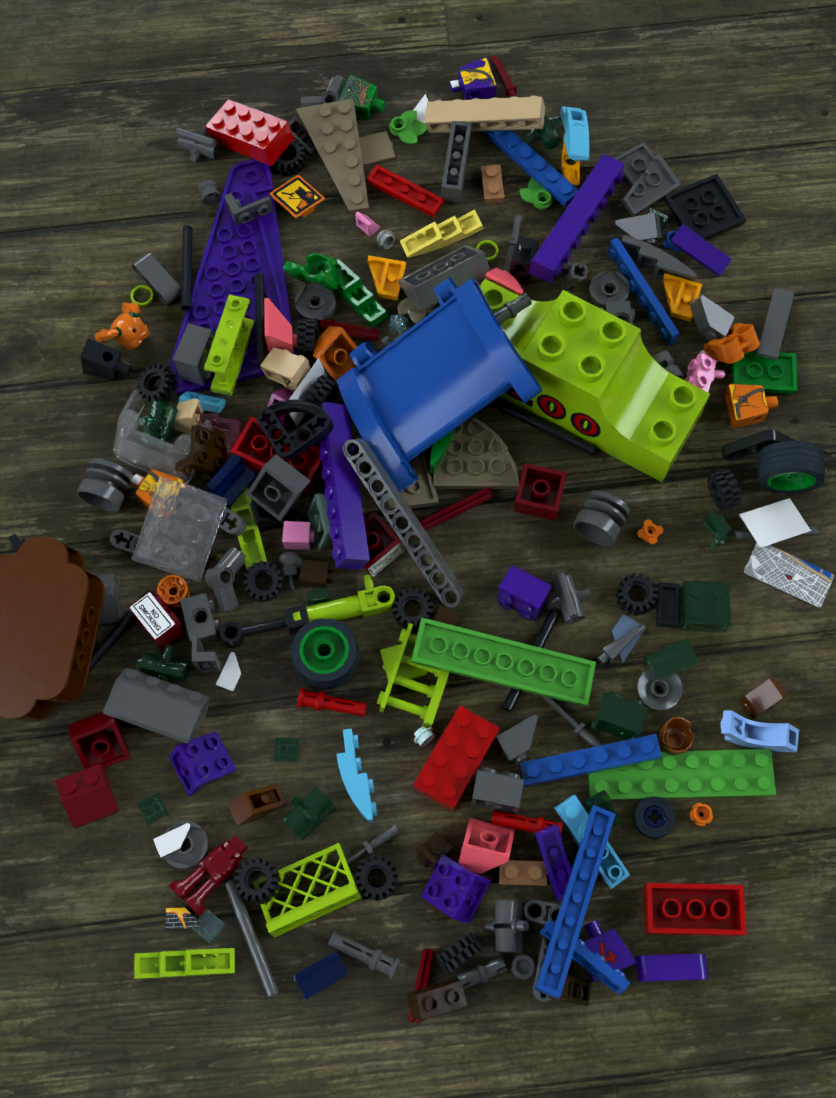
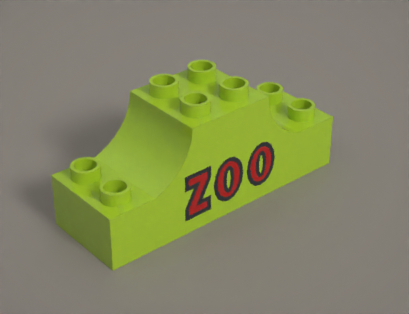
M484 279L480 285L493 313L504 307L505 303L512 302L519 297L487 279ZM565 290L561 292L557 299L552 301L531 300L532 305L517 313L515 318H510L501 324L514 348L541 386L542 392L525 404H523V400L513 388H510L499 397L597 446L596 448L663 482L699 420L710 393L669 373L658 364L646 350L641 339L640 328Z

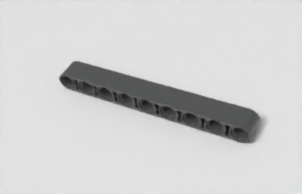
M361 438L346 441L343 446L345 457L441 602L446 607L457 606L465 598L463 587L368 443ZM354 443L359 447L358 454L353 452L352 447ZM366 461L371 465L370 472H367L364 468ZM378 480L383 483L384 488L382 491L376 486ZM390 498L396 503L395 509L389 506L388 501ZM401 517L407 519V527L402 526ZM414 535L420 539L419 546L413 543ZM425 554H429L432 557V564L425 561ZM438 572L444 575V582H440L437 579ZM449 591L456 593V601L449 597Z

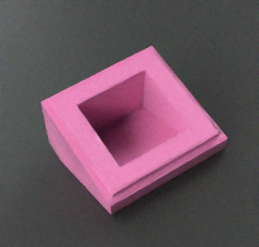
M356 212V225L368 236H372L379 230L380 226L367 215Z

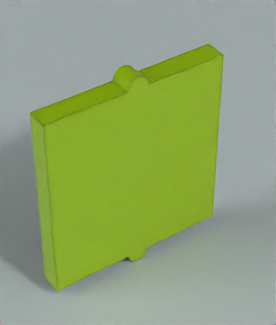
M407 642L404 654L412 657L415 644ZM402 644L380 650L384 663L382 668L386 671L388 682ZM400 663L396 675L415 679L426 676L427 671Z

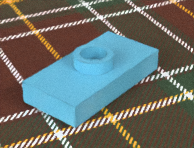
M185 392L179 397V402L198 399L203 412L220 413L226 405V400L223 398L196 392Z

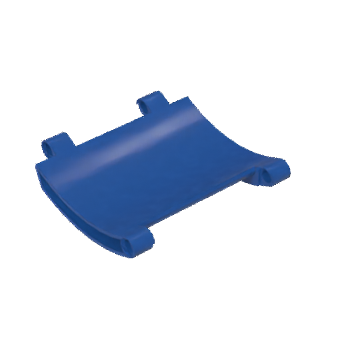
M450 277L445 279L433 289L439 298L438 302L441 306L378 354L368 341L360 344L349 353L357 368L350 369L336 380L344 403L360 435L368 443L400 493L418 481V476L409 464V461L510 388L515 389L523 400V404L542 392L541 386L498 322L479 283L472 278L460 287H457Z

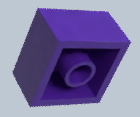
M511 565L499 586L497 601L503 608L519 612L522 618L536 621L548 600L551 585Z

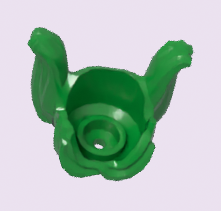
M312 253L305 257L307 260L305 266L289 261L283 266L284 271L297 280L321 284L330 291L337 290L338 283L334 279L337 258Z

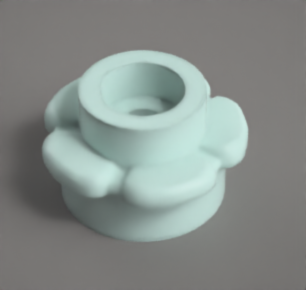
M425 726L419 728L414 733L415 743H418L421 747L429 744L435 737V734L432 732L433 728H426Z

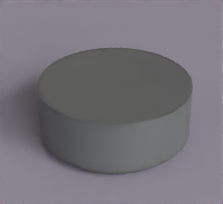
M518 955L511 963V971L520 980L529 979L535 972V962L528 955Z

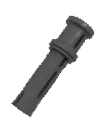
M336 931L333 932L328 946H332L349 956L369 964L370 970L374 971L376 969L388 975V978L391 980L394 978L401 962L399 958L395 960L383 954V951L380 949L374 951Z

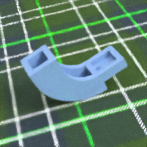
M723 711V719L720 725L721 733L725 735L726 741L755 749L797 752L799 729L789 723L757 722L746 719L734 711Z

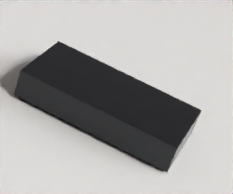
M658 582L655 627L678 629L680 584Z

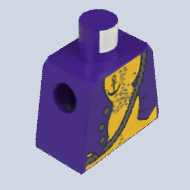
M487 57L460 67L458 69V80L449 82L451 93L462 91L465 100H472L474 98L491 99L496 97L497 85Z

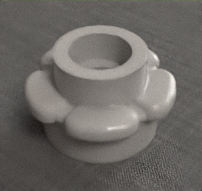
M390 230L381 231L377 236V244L380 248L389 249L395 242V236Z

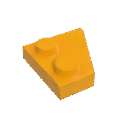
M368 255V264L378 297L398 301L401 290L398 280L404 277L406 262Z
M665 273L663 284L670 316L691 322L693 313L690 303L699 297L702 284Z

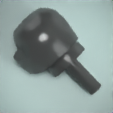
M284 552L279 557L283 577H288L289 590H295L293 576H298V571L301 570L303 558L299 557L296 552Z

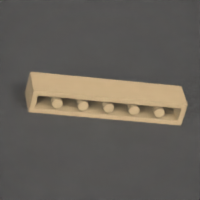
M538 96L520 98L494 97L491 99L474 98L472 100L455 99L453 101L436 100L434 102H427L425 125L429 133L450 132L452 121L472 123L471 131L543 129L545 105L543 98Z

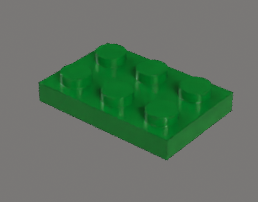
M757 351L744 353V357L741 360L732 363V384L761 385L764 387L765 393L796 394L797 392L796 353L779 352L778 359L773 360L756 356Z

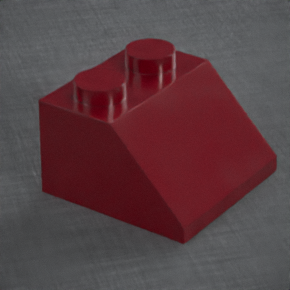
M101 712L69 724L70 739L84 769L98 764L106 768L131 758L122 727L117 718Z
M101 764L55 781L61 803L75 829L119 812L107 770Z

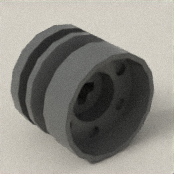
M98 458L91 459L88 465L89 468L85 472L87 478L82 479L76 493L77 496L84 502L99 509L111 512L119 511L125 497L122 492L128 490V484L131 483L133 478L132 474L122 466L111 461Z
M593 490L589 492L583 504V510L579 511L573 527L585 539L598 545L610 547L614 545L620 534V527L624 526L630 514V509L618 497L604 491Z

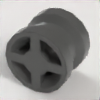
M206 180L198 185L199 194L202 195L201 199L205 205L216 204L221 199V194L217 190L218 187L214 180Z

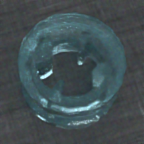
M392 315L388 328L393 332L403 333L407 329L408 319L402 315Z

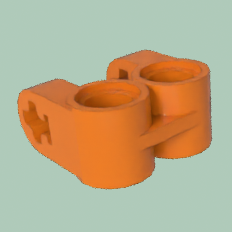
M735 323L730 327L727 333L728 336L722 339H712L704 345V351L716 361L730 364L741 360L744 357V353L757 349L760 343L752 324Z

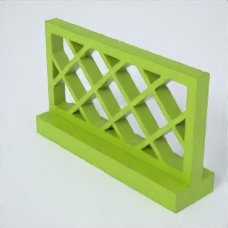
M337 843L278 870V875L281 877V882H278V884L291 890L286 902L279 901L272 895L270 897L271 901L267 904L266 901H263L264 904L260 905L267 922L266 926L269 934L277 937L362 897L340 843ZM337 851L340 857L337 866L334 867L326 864L328 855ZM312 862L319 864L314 877L304 873L307 864ZM323 867L334 870L329 883L318 879ZM289 872L297 874L292 887L282 883L285 874ZM338 872L347 875L349 884L343 887L333 885ZM266 876L253 881L255 890L261 889L260 886L266 883ZM302 876L313 880L307 893L297 889ZM317 882L328 886L325 894L321 897L311 895ZM295 892L306 896L303 904L299 907L290 905ZM273 902L284 906L279 916L271 918L269 910Z

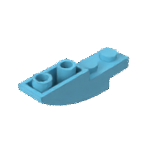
M562 106L560 115L565 129L563 139L568 157L574 161H588L589 128L586 111L579 108Z
M352 729L343 730L345 753L336 754L341 777L348 795L357 810L368 823H374L373 816H377L376 802H371L370 793H374L373 779H368L367 773L358 774L359 771H362L361 758H356L355 749L359 748L358 735H353Z
M572 795L554 807V809L566 825V830L579 847L589 815L577 797ZM607 841L598 874L608 887L612 889L630 876V874Z

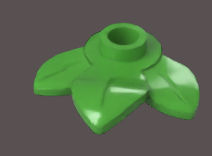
M413 110L406 111L400 117L393 118L389 125L390 132L393 135L399 136L402 142L410 145L417 144V137L423 135L428 129L423 122L416 120L417 111Z
M533 178L530 179L528 188L519 190L521 198L526 202L533 203L537 209L545 210L552 205L553 196Z

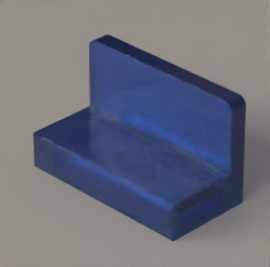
M235 453L210 480L207 487L212 495L230 507L256 478V473L245 466L242 458Z
M334 951L294 975L293 978L298 983L307 1000L349 973L338 953Z

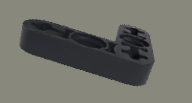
M765 430L723 445L721 447L722 458L729 461L757 453L768 445L796 440L777 430Z

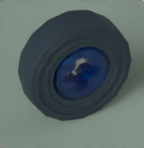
M651 796L644 798L636 805L633 811V822L635 828L643 836L650 839H659L672 831L675 825V813L668 801L661 797ZM652 811H654L657 816H660V819L657 820L656 824H653V820L648 819V816L652 814Z

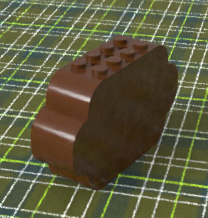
M32 537L20 546L16 555L0 556V717L26 722L42 721L52 713L56 703L69 704L74 702L81 696L86 686L105 599V586L97 575L85 570V560L79 551L54 538Z

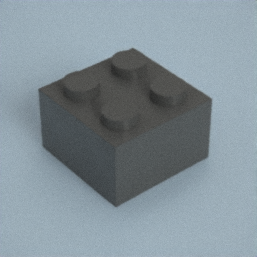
M188 323L173 358L180 379L204 386L206 379L210 378L212 372L204 370V366L214 340L212 330Z
M275 454L263 466L246 495L281 521L294 507L310 483V480Z
M483 768L482 771L478 770L471 806L517 814L524 779H519L520 776L514 773H506V776L496 774L497 771L490 768Z

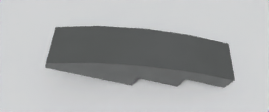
M623 235L621 243L628 254L638 257L637 265L654 269L653 277L663 279L666 273L695 281L697 274L678 259L651 244Z
M774 288L756 356L773 360L778 359L795 292Z

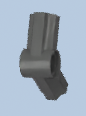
M336 75L332 77L326 92L322 96L301 97V108L339 101L347 81L342 76Z
M570 261L568 264L564 263L563 270L557 278L560 286L564 290H568L582 282L587 277L588 268L586 264L579 262L573 265Z
M230 548L215 568L208 569L205 574V581L209 587L213 588L221 612L239 607L232 584L235 579L234 575L245 562L246 556L236 548Z

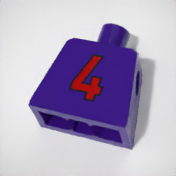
M598 920L584 925L590 937L589 940L584 942L586 944L585 947L592 953L600 954L606 960L605 963L612 969L622 970L636 963L614 929L603 933ZM588 971L592 983L599 980Z

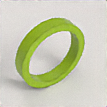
M490 240L481 241L476 249L485 244L492 245L496 253L486 259L487 262L493 261L498 255V246Z
M146 285L136 286L131 292L132 302L137 303L139 307L148 306L154 299L152 289ZM140 289H146L151 292L150 299L144 303L134 300V294Z

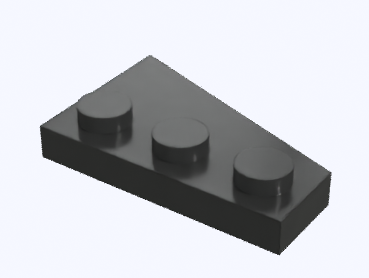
M658 153L621 202L630 215L634 217L664 198L666 194L678 189L682 184Z

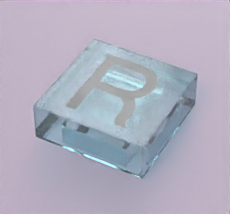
M206 909L204 914L198 919L200 927L192 929L211 944L226 924L210 910Z

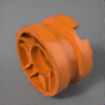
M178 575L164 577L157 586V595L159 594L170 609L181 608L180 600L191 595L187 583ZM177 589V593L175 595L170 594V591L173 592Z

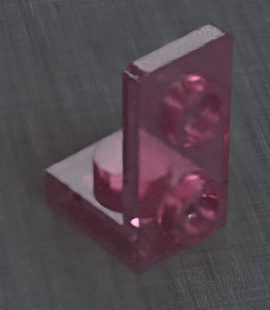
M201 413L200 418L203 425L227 431L225 433L226 448L230 452L243 431L242 423L234 418H221L215 413Z

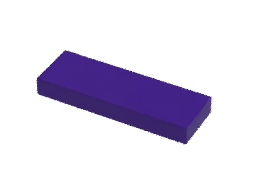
M684 224L680 226L670 241L718 277L732 260Z
M557 825L538 830L534 834L555 899L560 901L563 899L572 869Z

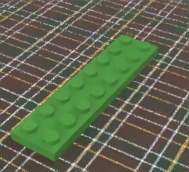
M421 618L411 663L584 707L588 706L596 665L595 661L426 618Z
M771 749L686 751L683 754L676 755L669 752H661L662 759L588 774L590 801L643 800L651 796L661 797L662 799L770 797L776 795Z

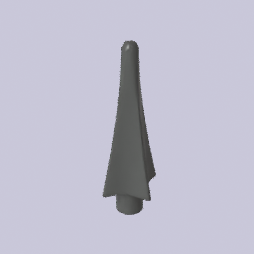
M639 625L625 636L603 647V650L600 652L601 655L597 657L598 662L601 665L607 661L611 664L646 625Z

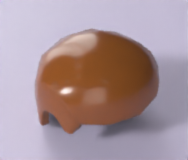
M672 717L665 722L659 731V739L663 748L674 755L683 754L692 747L695 736L690 728L691 723L682 717Z

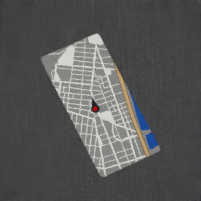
M756 543L744 569L745 574L819 608L822 606L834 579V574L771 545L760 548L758 543Z

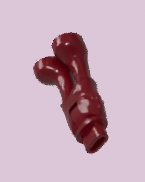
M234 835L229 842L224 841L223 844L213 849L197 864L199 867L183 880L173 881L169 885L170 889L201 917L205 912L204 901L207 896L225 878L230 877L235 872L239 861L242 859L241 855L248 847ZM208 873L210 877L185 900L192 888Z

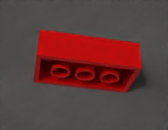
M229 99L205 126L210 138L220 141L222 147L270 166L276 162L294 140L288 121Z
M254 417L249 419L230 451L235 463L257 473H260L263 466L277 454ZM276 431L273 435V439L280 438L282 435V431ZM284 443L282 446L286 453L290 451L289 447ZM314 445L295 459L286 461L310 480V483L302 493L308 497L323 469L322 460L319 458L320 448Z
M459 706L415 780L413 789L449 811L454 812L493 745L500 728L466 708Z
M646 883L643 885L644 935L745 936L744 885Z

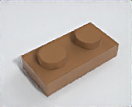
M481 166L484 203L504 202L501 166Z
M509 860L499 865V885L546 887L547 871L544 862Z

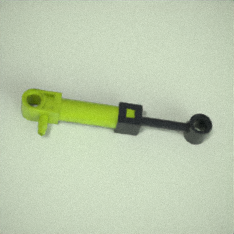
M367 574L364 576L366 590L357 591L358 595L310 606L301 604L284 608L285 618L243 628L242 625L240 626L235 621H227L220 628V636L227 647L237 648L244 642L247 635L286 626L290 635L298 633L299 629L308 622L320 618H330L339 621L361 615L365 618L388 613L393 609L395 593L386 585L374 588L371 575ZM381 596H388L390 598L386 603L378 601ZM230 631L238 632L234 638H227V634Z

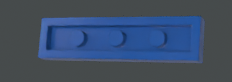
M550 919L540 931L548 940L551 938L556 922ZM578 938L572 959L616 994L620 995L630 984L625 979V974L616 968L612 969L605 963L606 960L600 954L592 953L585 947L586 944Z

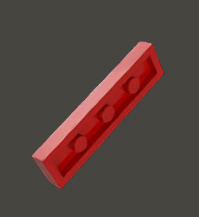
M376 165L366 178L367 184L433 218L444 204L443 198L379 165Z

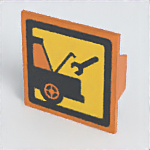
M299 175L269 193L274 200L295 218L301 215L303 218L314 211L316 205L325 200L318 191Z

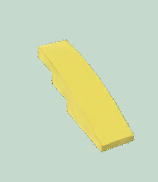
M474 209L458 219L453 216L438 225L436 222H433L400 240L406 256L411 258L446 247L483 230L484 227Z

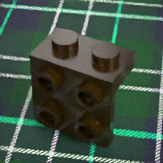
M196 424L191 428L190 457L175 462V470L184 473L187 477H195L200 479L201 482L210 483L214 479L225 476L226 437Z

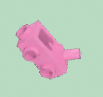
M700 353L696 359H692L689 363L688 377L685 381L709 392L710 384L714 378L723 379L725 372L714 370L717 361L707 354Z

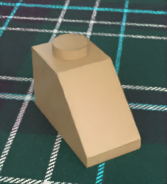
M198 399L179 402L176 410L173 409L170 421L175 430L191 434L193 425L203 426L205 415Z

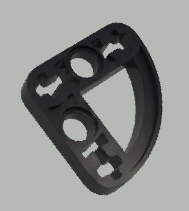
M294 399L277 402L263 409L257 416L259 426L277 454L285 461H291L330 434L334 428L333 421L323 409L304 400ZM291 412H303L315 416L290 435L278 418L280 415ZM267 417H269V419H270V421H271V423H272L273 425L269 426V425L267 424V421H266V418H267ZM322 422H324L325 424L324 427H321L320 425ZM281 430V437L273 439L274 433ZM310 433L307 441H300L303 434ZM284 443L289 447L290 451L286 453L282 446Z

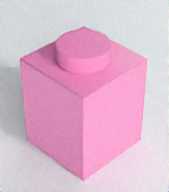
M284 521L282 539L284 549L310 550L311 543H315V530H312L310 522Z

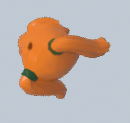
M125 302L122 306L123 313L113 321L110 330L101 329L95 334L94 339L100 343L115 339L125 349L133 350L142 343L143 339L148 337L149 330L139 317L140 308L135 302Z

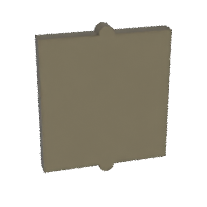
M387 131L359 138L363 167L396 159L393 142H390Z

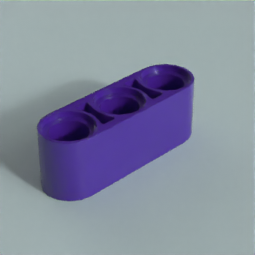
M706 954L636 956L638 982L708 979Z

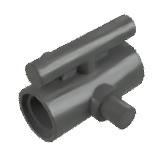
M203 125L201 131H198L197 134L181 128L176 130V136H179L177 141L178 148L190 151L191 155L188 160L190 163L196 164L197 159L201 155L217 159L220 153L221 143L218 140L209 138L206 125Z
M565 573L557 574L556 579L552 581L556 597H554V600L546 602L548 609H561L566 624L583 620L585 614L581 602H583V599L591 597L589 589L576 590L571 575H565Z
M495 901V920L485 924L486 932H493L495 934V952L523 953V931L529 929V923L523 921V903H518L517 901Z

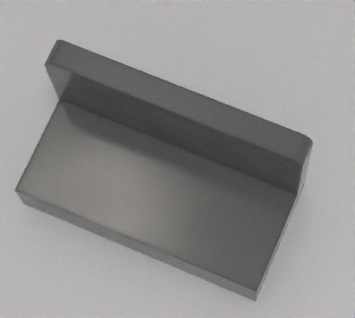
M193 635L192 663L198 672H221L222 663L216 653L204 652V646L199 637Z

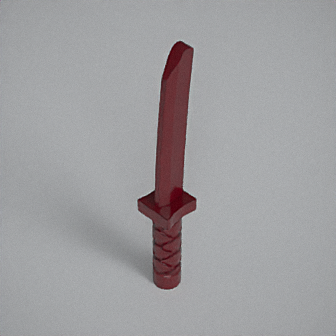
M491 55V61L504 84L506 97H517L516 84L512 85L500 59Z

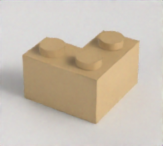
M273 347L260 365L268 379L283 384L285 388L292 392H295L311 369L308 359L304 356H297L286 349L281 350Z

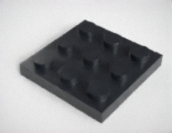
M718 174L664 196V201L680 226L684 224L705 240L739 227L746 222V218Z

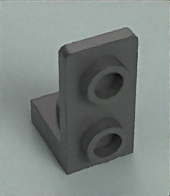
M232 193L224 196L227 209L236 226L247 223L258 216H264L272 211L269 197L242 207L239 199L235 200Z

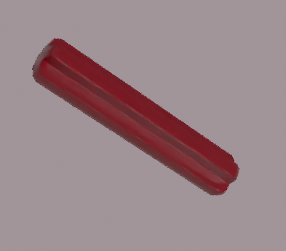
M322 319L320 322V330L323 332L329 326L342 327L350 337L378 341L380 337L379 329Z
M423 949L414 991L429 986L435 958L434 950ZM411 1011L409 1012L408 1021L417 1024L421 1022V1020L413 1019Z

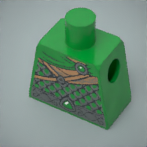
M353 75L349 76L339 98V101L354 100L357 119L368 120L373 110L383 112L386 106L385 100L378 99V91L375 85Z

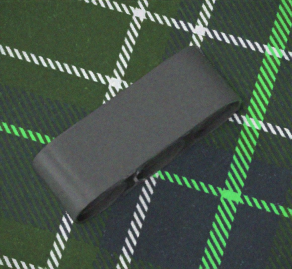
M149 252L132 264L139 277L166 306L181 296L179 284Z

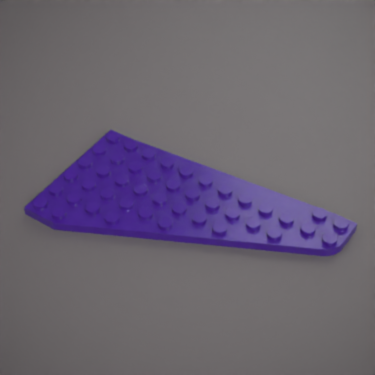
M255 159L235 164L231 168L193 287L191 310L185 313L170 361L172 373L176 375L175 378L178 380V383H175L178 386L176 390L178 396L185 392L209 389L215 373L212 372L210 378L206 379L204 386L180 379L173 358L188 323L212 330L215 337L229 295L250 299L244 318L255 320V273L264 274L265 298H269L291 324L275 200L269 195L273 191L269 165ZM232 193L235 200L239 199L242 207L269 197L272 211L264 216H258L247 223L236 226L227 209L224 196ZM256 320L236 382L266 376L262 369L257 367Z

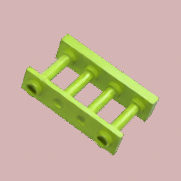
M234 295L228 296L204 366V370L215 373L210 387L212 392L229 396L233 394L255 327V320L244 318L250 299Z
M409 623L407 630L402 629L398 641L402 642L386 691L380 692L377 704L381 705L379 712L382 713L387 704L419 715L421 719H424L422 726L429 728L432 727L450 672L411 663L412 657L405 655L404 651L407 642L415 644L417 635L411 634L413 624ZM400 663L433 673L435 677H438L436 685L431 684V686L396 675ZM393 683L426 694L428 698H431L429 706L424 705V707L389 696Z

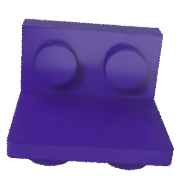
M215 731L192 739L188 744L181 743L177 745L169 755V759L188 796L197 794L204 784L234 773L236 770Z
M442 855L421 897L451 918L470 924L491 880L469 871L449 857Z

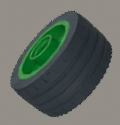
M783 441L764 447L758 454L759 485L765 490L775 493H803L820 487L825 481L824 452L816 444L805 441Z
M320 618L308 622L296 633L291 647V659L295 671L304 682L315 688L331 689L345 684L355 673L359 663V648L354 634L345 624L335 619ZM323 653H329L327 656H322Z

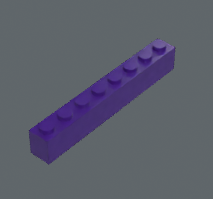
M605 154L602 155L533 257L529 274L550 284L555 277L558 278L560 276L563 264H568L573 249H578L581 243L580 238L587 235L590 223H595L599 215L598 211L600 209L603 210L608 201L607 197H612L616 184H620L625 175L622 172L624 163Z
M324 402L320 408L327 413L334 423L332 432L319 441V458L322 460V478L325 482L324 496L327 499V517L330 520V538L333 542L332 556L335 559L336 568L360 570L370 561L358 475L343 453L345 442L352 439L349 413L346 405ZM324 422L320 424L321 427L325 426Z

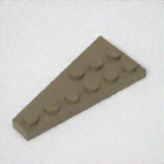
M347 99L296 109L350 214L369 211L354 100Z

